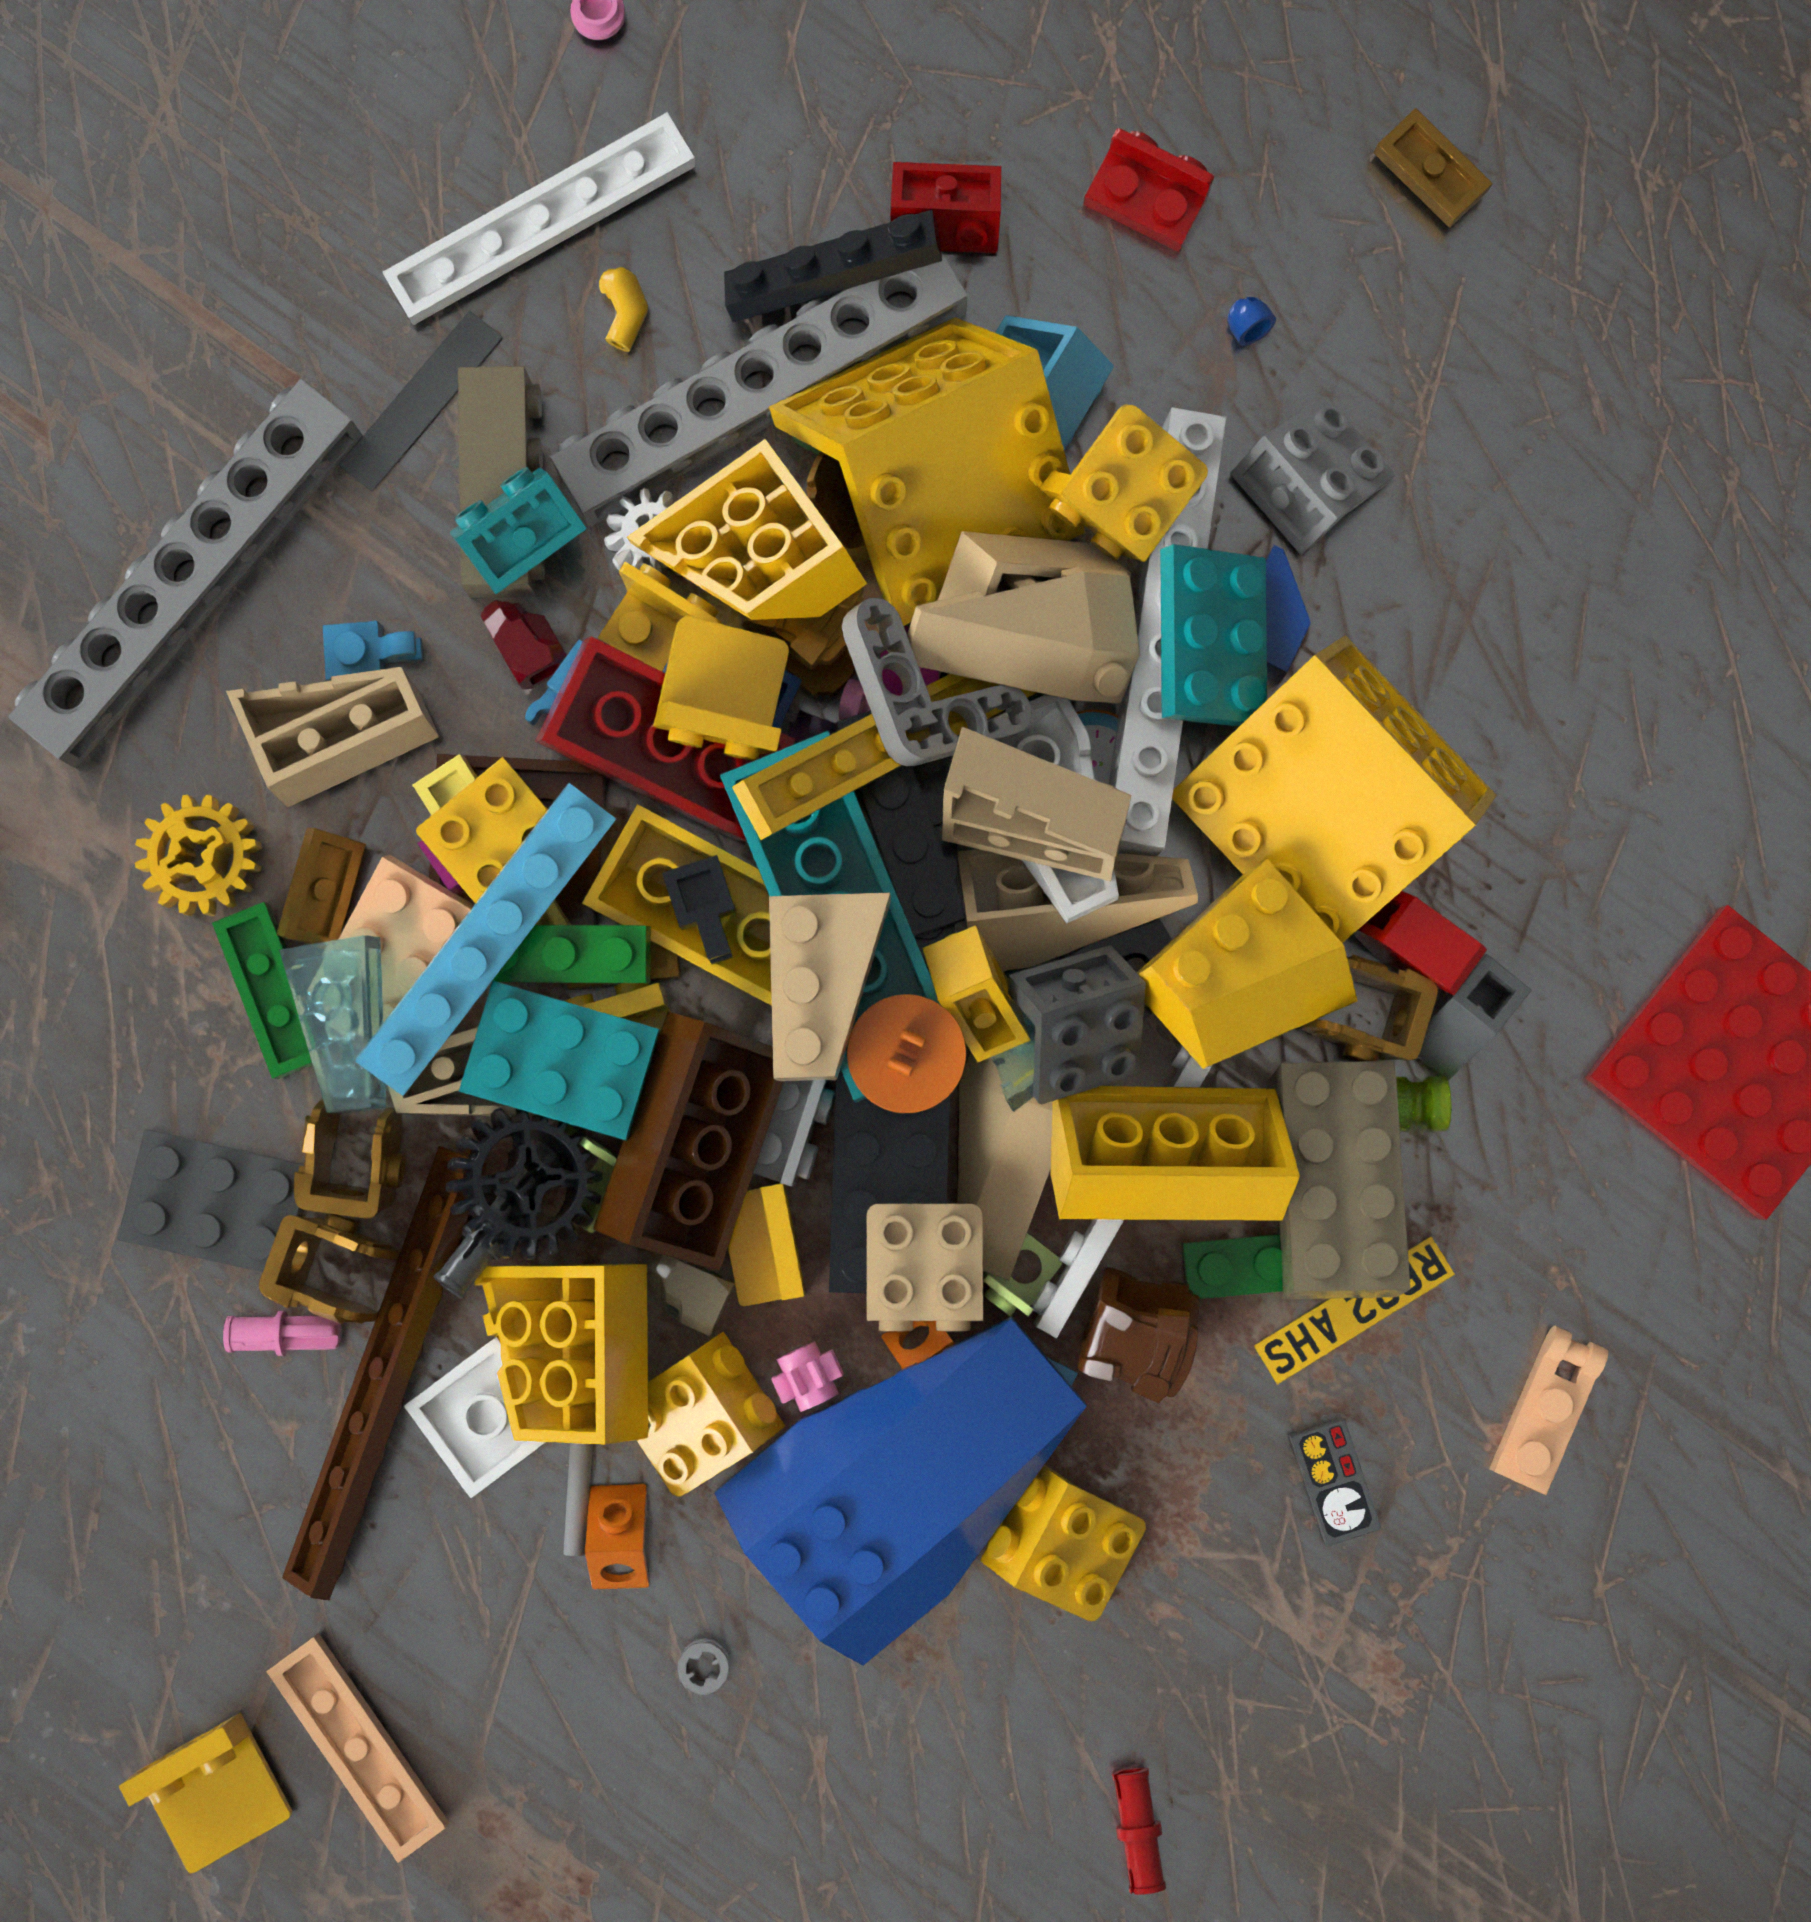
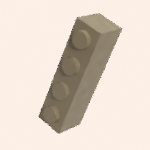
M525 366L458 367L460 512L479 500H482L485 505L492 502L504 493L500 485L522 468L528 467L531 472L538 468L543 469L541 439L533 438V418H541L542 416L541 389L539 384H532ZM460 547L461 586L470 599L536 597V580H544L545 560L498 594H495Z

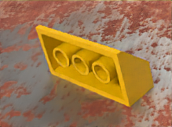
M637 804L582 904L620 925L651 926V941L772 1006L769 893L759 869ZM717 855L736 913L720 918L733 958L711 965L698 926L685 930L680 929L662 873Z
M1099 1086L1052 1101L1050 1174L1059 1219L1283 1221L1300 1175L1276 1089Z

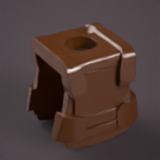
M1105 1268L1089 1323L1084 1327L1081 1336L1077 1363L1078 1369L1086 1375L1102 1380L1112 1381L1113 1377L1119 1378L1132 1384V1392L1158 1404L1166 1396L1175 1397L1187 1379L1194 1361L1198 1341L1197 1321L1200 1297L1193 1294V1291L1189 1289V1284L1162 1280L1161 1284L1137 1281V1278L1129 1273L1115 1268Z

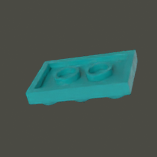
M1177 544L1161 548L1162 718L1240 726L1267 701L1266 558Z
M492 981L458 1092L628 1141L661 1030Z

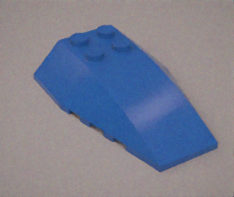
M1010 1317L943 1349V1352L919 1364L916 1362L896 1372V1375L878 1384L858 1390L844 1397V1400L822 1411L817 1410L801 1418L716 1489L714 1494L744 1554L816 1638L823 1644L863 1666L952 1592L1087 1407V1403L1014 1318Z

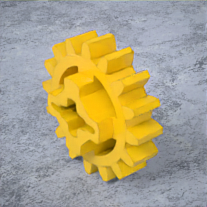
M188 794L182 795V809L180 810L166 802L160 805L165 818L161 822L147 818L144 823L153 832L150 839H136L135 845L147 851V858L135 862V868L143 872H151L152 875L142 884L144 889L152 893L163 890L159 896L158 903L171 908L179 901V913L187 916L194 914L197 904L202 913L207 916L216 915V902L218 901L233 909L236 907V900L232 893L236 889L250 893L253 887L244 878L247 872H261L262 866L250 860V854L261 850L262 844L255 839H246L245 837L255 827L253 823L246 818L235 821L239 813L237 807L227 803L219 810V800L207 794L203 798L200 807L196 799ZM211 820L219 823L221 826L218 828L211 827L204 832L199 831L192 824V821ZM171 838L168 854L165 857L166 846ZM198 845L206 848L201 853L204 860L201 866L191 863L197 858L193 849ZM233 854V862L227 874L229 857ZM195 879L201 885H204L206 890L189 892L180 889L177 885L180 883L186 884Z

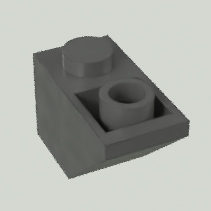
M1488 954L1483 955L1456 994L1452 995L1445 992L1435 1004L1423 1045L1417 1058L1443 1079L1449 1081L1497 1035L1532 989Z

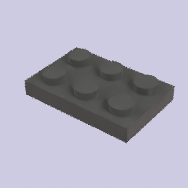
M144 1129L117 1240L263 1272L283 1218L289 1215L302 1217L303 1209L297 1206L294 1199V1173L298 1172L299 1166H304V1164Z

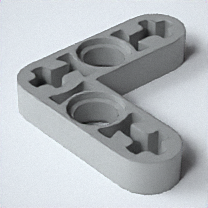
M868 598L851 609L843 618L842 631L844 640L884 748L896 763L904 766H916L953 756L959 737L949 726L948 716L950 711L960 714L966 721L968 729L999 742H1004L1026 730L1031 723L1032 710L1030 702L1026 695L1019 688L998 685L932 702L901 618L888 601L881 598ZM865 621L869 625L876 624L879 629V634L876 630L868 631L867 627L865 626ZM885 650L888 651L887 655L880 659L876 658L875 652L880 654ZM883 669H890L899 676L903 686L901 696L894 695L886 689L882 681ZM995 708L1006 710L1008 713V717L1003 716L987 722L986 713ZM929 727L931 736L919 743L916 740H908L905 731L916 733Z

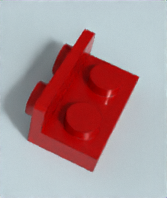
M1117 128L1111 138L1109 151L1084 197L1083 205L1180 252L1209 196L1214 175L1207 172L1206 167L1193 157L1187 155L1177 157L1159 148L1154 139L1142 132L1131 131L1129 133L1121 128Z
M893 162L890 222L902 215H915L932 210L939 229L941 251L996 253L999 244L1002 166Z

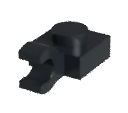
M715 855L663 872L662 875L680 929L685 930L698 926L711 965L733 958L720 918L734 914L736 910L718 856Z

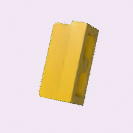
M777 1184L747 1191L728 1245L739 1304L741 1306H750L780 1299L783 1301L805 1296L806 1290L786 1185Z

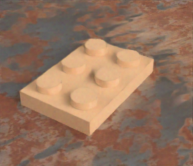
M391 855L383 856L306 1001L371 1040L474 904L454 894Z

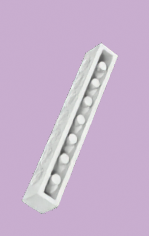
M1172 407L1162 426L1166 432L1207 466L1208 474L1147 560L1140 564L1134 605L1140 654L1119 706L1109 785L1132 795L1118 855L1158 856L1165 848L1183 720L1162 718L1160 549L1172 544L1208 549L1226 417Z

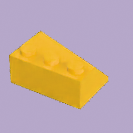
M766 439L626 537L631 544L751 620L821 617L867 584L842 543Z
M1268 858L1237 879L1137 972L1146 982L1144 1003L1203 1069L1358 1001L1343 943Z
M647 1264L487 1266L474 1284L475 1286L483 1285L489 1313L482 1315L487 1336L495 1335L501 1343V1360L503 1365L497 1372L514 1440L606 1445L647 1439Z

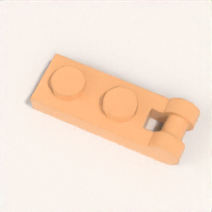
M1556 1325L1549 1330L1490 1465V1470L1547 1495L1594 1382L1606 1365L1608 1349L1593 1342H1589L1587 1345L1579 1343L1572 1339L1571 1332ZM1562 1360L1576 1365L1570 1381L1555 1375L1557 1367Z

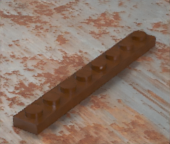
M439 1146L282 1576L285 1581L310 1598L330 1601L336 1581L343 1572L349 1545L356 1526L363 1517L366 1498L376 1471L382 1464L384 1449L395 1418L402 1409L404 1393L413 1368L423 1351L424 1338L434 1310L443 1295V1286L433 1276L441 1270L462 1243V1227L467 1222L470 1212L467 1210L459 1215H452L450 1207L459 1201H463L464 1196L463 1192H446L445 1185L449 1181L463 1179V1174L453 1172L447 1168L448 1161L453 1157L468 1159V1156ZM487 1163L483 1164L481 1176L484 1175Z

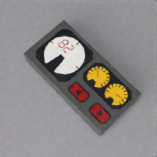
M1339 1418L1288 1435L1324 1544L1329 1547L1381 1530L1382 1528L1346 1420Z

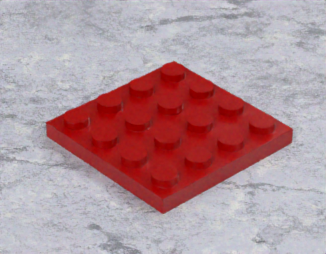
M1726 905L1720 907L1585 1075V1078L1759 1220H1767L1811 1165V971L1733 908Z

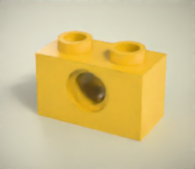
M976 925L961 932L950 934L944 939L922 948L938 1001L958 1023L964 1041L977 1062L1031 1040L1021 1009L1008 994V978Z

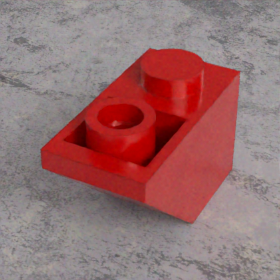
M1404 891L1395 896L1354 933L1355 937L1375 958L1403 971L1410 969L1432 980L1437 988L1452 995L1456 994L1487 951L1479 941L1420 899Z

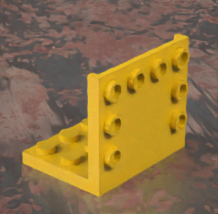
M954 317L769 406L776 428L839 461L882 598L896 609L903 626L911 622L916 606L938 601L962 531L1069 541L1085 533L1084 525L1081 522L1076 527H1073L1056 516L1048 508L1053 500L1039 489L1052 470L1070 474L1039 353L1035 348Z
M1345 635L1315 654L1173 789L1172 799L1243 875L1268 858L1343 943L1474 828L1497 795Z

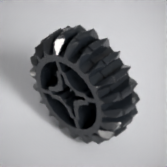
M498 1108L490 1113L492 1127L481 1119L471 1124L472 1132L478 1141L462 1136L456 1142L458 1149L468 1156V1159L453 1157L448 1161L447 1168L453 1172L463 1174V1179H456L446 1183V1192H463L464 1200L452 1205L450 1211L452 1215H459L467 1210L470 1212L473 1219L464 1224L462 1231L465 1235H469L482 1227L485 1233L480 1239L479 1247L483 1250L490 1249L498 1238H501L500 1256L502 1258L508 1259L513 1257L518 1243H520L521 1254L524 1260H532L537 1257L538 1242L547 1255L559 1252L557 1236L568 1244L575 1242L579 1238L577 1230L571 1222L585 1227L593 1221V1217L581 1205H597L601 1201V1195L587 1190V1184H593L603 1179L601 1171H587L585 1163L594 1160L597 1156L588 1150L581 1153L578 1149L577 1144L582 1141L583 1137L587 1136L583 1129L576 1131L571 1137H568L564 1133L569 1125L568 1123L554 1120L552 1125H549V1118L537 1114L533 1115L530 1121L529 1113L517 1108L515 1110L516 1115H511L510 1120L507 1113L502 1108ZM512 1137L513 1150L508 1152V1165L505 1171L481 1176L484 1161L492 1147L499 1140ZM531 1138L542 1142L553 1150L561 1161L563 1168H551L543 1164L538 1156L537 1145L531 1144ZM523 1169L528 1170L526 1176L532 1174L535 1181L549 1180L526 1191V1195L521 1193L523 1187L517 1190L514 1183L501 1184L522 1173ZM557 1188H566L565 1199L559 1212L545 1226L537 1228L536 1214L542 1212L541 1203L545 1192L553 1191ZM484 1193L486 1195L501 1196L506 1199L511 1205L513 1218L518 1219L519 1227L501 1219L490 1208Z

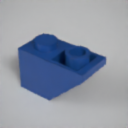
M1273 545L1266 557L1267 678L1280 683L1287 674L1311 621L1285 551Z

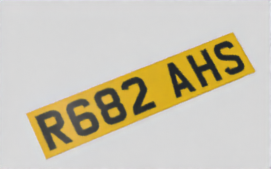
M1432 1236L1408 1250L1409 1291L1398 1297L1330 1298L1255 1344L1254 1348L1276 1384L1278 1385L1454 1276L1455 1273Z

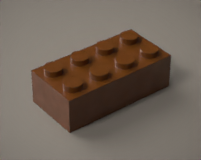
M667 1012L628 1141L623 1140L593 1227L594 1230L631 1246L720 1271L784 1081L775 1080L773 1076V1046L704 1021Z

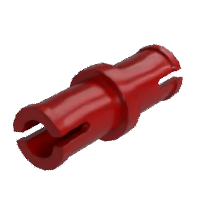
M1137 1767L1115 1771L1112 1773L1115 1781L1121 1824L1116 1826L1117 1840L1124 1842L1130 1882L1129 1892L1135 1895H1145L1163 1891L1166 1889V1882L1163 1879L1157 1838L1162 1835L1161 1821L1154 1818L1148 1778L1149 1768Z

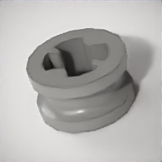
M700 1638L692 1641L685 1647L678 1661L677 1672L680 1682L687 1690L694 1694L708 1695L715 1693L723 1686L730 1671L731 1661L728 1651L715 1639ZM703 1652H709L715 1656L712 1665L719 1664L720 1672L719 1674L709 1673L705 1681L699 1680L694 1677L696 1668L689 1669V1658L699 1660Z

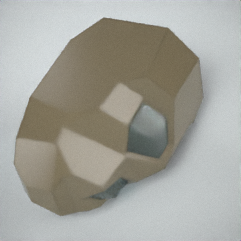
M656 1252L651 1253L646 1262L647 1289L661 1299L665 1314L677 1319L681 1324L711 1336L730 1298L735 1282L697 1264Z

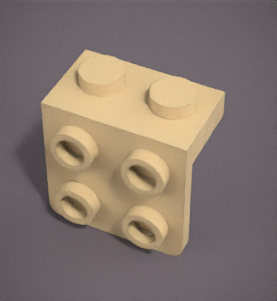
M875 1204L868 1209L867 1321H879V1331H913V1321H936L937 1331H970L971 1321H983V1214L977 1205Z

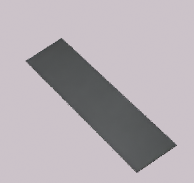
M469 310L339 463V466L372 492L458 391V367H478L503 337Z

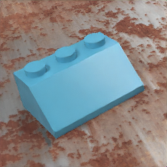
M1005 315L995 333L1038 350L1065 450L1072 441L1075 431L1093 401L1100 394L1102 386L1114 365L1078 327Z

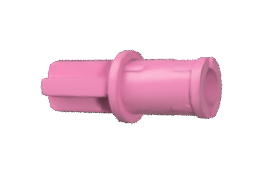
M278 1311L276 1317L227 1316L223 1329V1342L226 1352L275 1351L277 1356H286L288 1350H334L339 1347L342 1338L340 1323L321 1316H288L286 1311Z

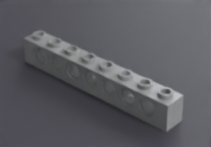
M942 253V261L846 289L827 301L824 298L814 299L798 310L795 319L779 328L773 324L760 329L749 339V345L735 353L730 354L728 351H724L714 355L702 365V371L685 381L677 378L663 384L654 392V398L637 408L629 405L615 411L607 418V425L589 435L582 432L569 437L559 445V452L550 456L590 528L606 519L609 514H615L622 510L619 503L622 497H627L634 503L640 500L641 489H649L650 493L774 424L769 406L954 317L961 318L966 315L968 295ZM903 291L909 293L915 300L907 307L897 308L890 305L886 299L894 292ZM849 318H858L867 324V328L856 335L844 333L839 326L844 320ZM804 344L813 345L820 351V354L809 362L798 361L791 355L798 346ZM755 371H764L773 377L770 384L761 389L748 387L744 380ZM707 398H718L725 403L723 410L714 416H704L696 411L698 405ZM667 424L677 429L675 437L667 443H655L649 439L651 431L659 425ZM621 451L629 455L627 464L619 470L610 471L601 467L603 459L611 452Z
M300 379L293 388H285L275 397L270 406V414L256 430L251 429L238 440L234 447V456L223 469L212 472L203 480L197 491L198 497L184 513L180 512L174 515L166 523L161 532L162 539L148 555L139 556L131 563L125 573L124 578L126 581L112 597L103 598L93 607L88 616L89 623L75 639L65 641L55 651L51 660L53 665L39 681L29 683L16 697V708L9 714L8 718L60 761L77 769L363 436L352 419L304 380ZM293 436L304 437L303 445L299 451L292 455L281 454L282 445L287 439ZM258 477L267 478V486L260 495L255 497L245 496L246 487L253 479ZM225 518L231 519L230 530L224 537L210 539V529L215 522ZM194 560L195 566L191 576L184 581L175 582L174 571L176 567L183 561ZM149 602H157L158 611L153 620L145 624H138L140 609ZM120 643L121 654L119 659L114 664L103 667L101 659L104 650L112 644ZM83 685L84 698L82 702L73 709H67L65 699L68 692L76 686Z

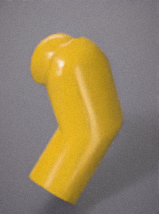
M624 267L612 268L603 272L599 280L601 293H606L607 298L611 299L617 311L605 340L608 344L621 351L630 352L648 313V303L635 274Z

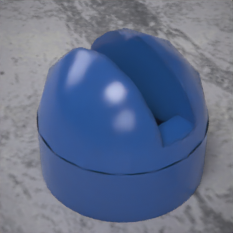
M1247 297L1239 299L1232 304L1227 322L1230 331L1239 344L1246 346L1264 337L1275 325L1276 317L1260 298Z

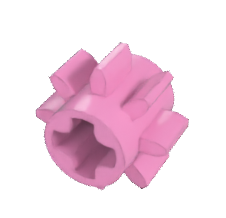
M814 1341L777 1358L782 1373L773 1376L771 1380L782 1404L795 1399L800 1412L839 1394L833 1380L842 1377L844 1373L833 1349L821 1354Z

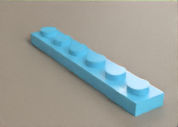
M568 783L357 1056L355 1062L404 1096L612 826L616 818L572 784Z

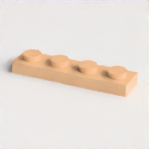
M319 1633L266 1671L397 1863L401 1862L448 1826L450 1822Z

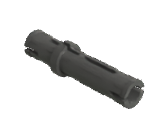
M539 1141L537 1143V1152L543 1164L551 1168H563L555 1152ZM523 1169V1172L514 1176L509 1183H514L517 1190L523 1187L521 1193L526 1195V1191L549 1180L535 1181L532 1174L526 1176L528 1170ZM498 1196L490 1208L501 1219L518 1227V1219L513 1218L511 1205L506 1199ZM482 1227L469 1235H465L462 1232L465 1239L441 1270L433 1276L443 1287L461 1299H464L466 1292L490 1261L501 1258V1238H498L490 1249L483 1250L479 1247L480 1239L485 1233Z

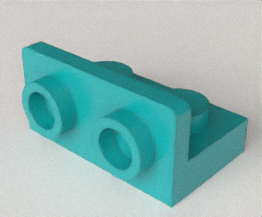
M528 467L522 468L500 485L504 491L503 494L487 505L482 500L471 504L454 519L458 526L450 531L451 536L495 594H498L587 529L548 472L542 468H538L533 472Z

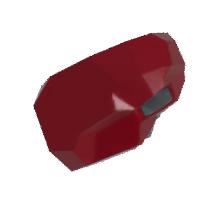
M494 600L484 607L480 616L520 687L523 690L533 689L549 680L567 655L545 616L529 613L521 604L508 601Z

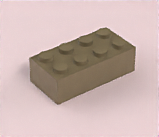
M1395 1061L1281 1063L1271 1076L1272 1089H1276L1300 1175L1283 1221H1279L1284 1299L1380 1298L1402 1295L1410 1290Z

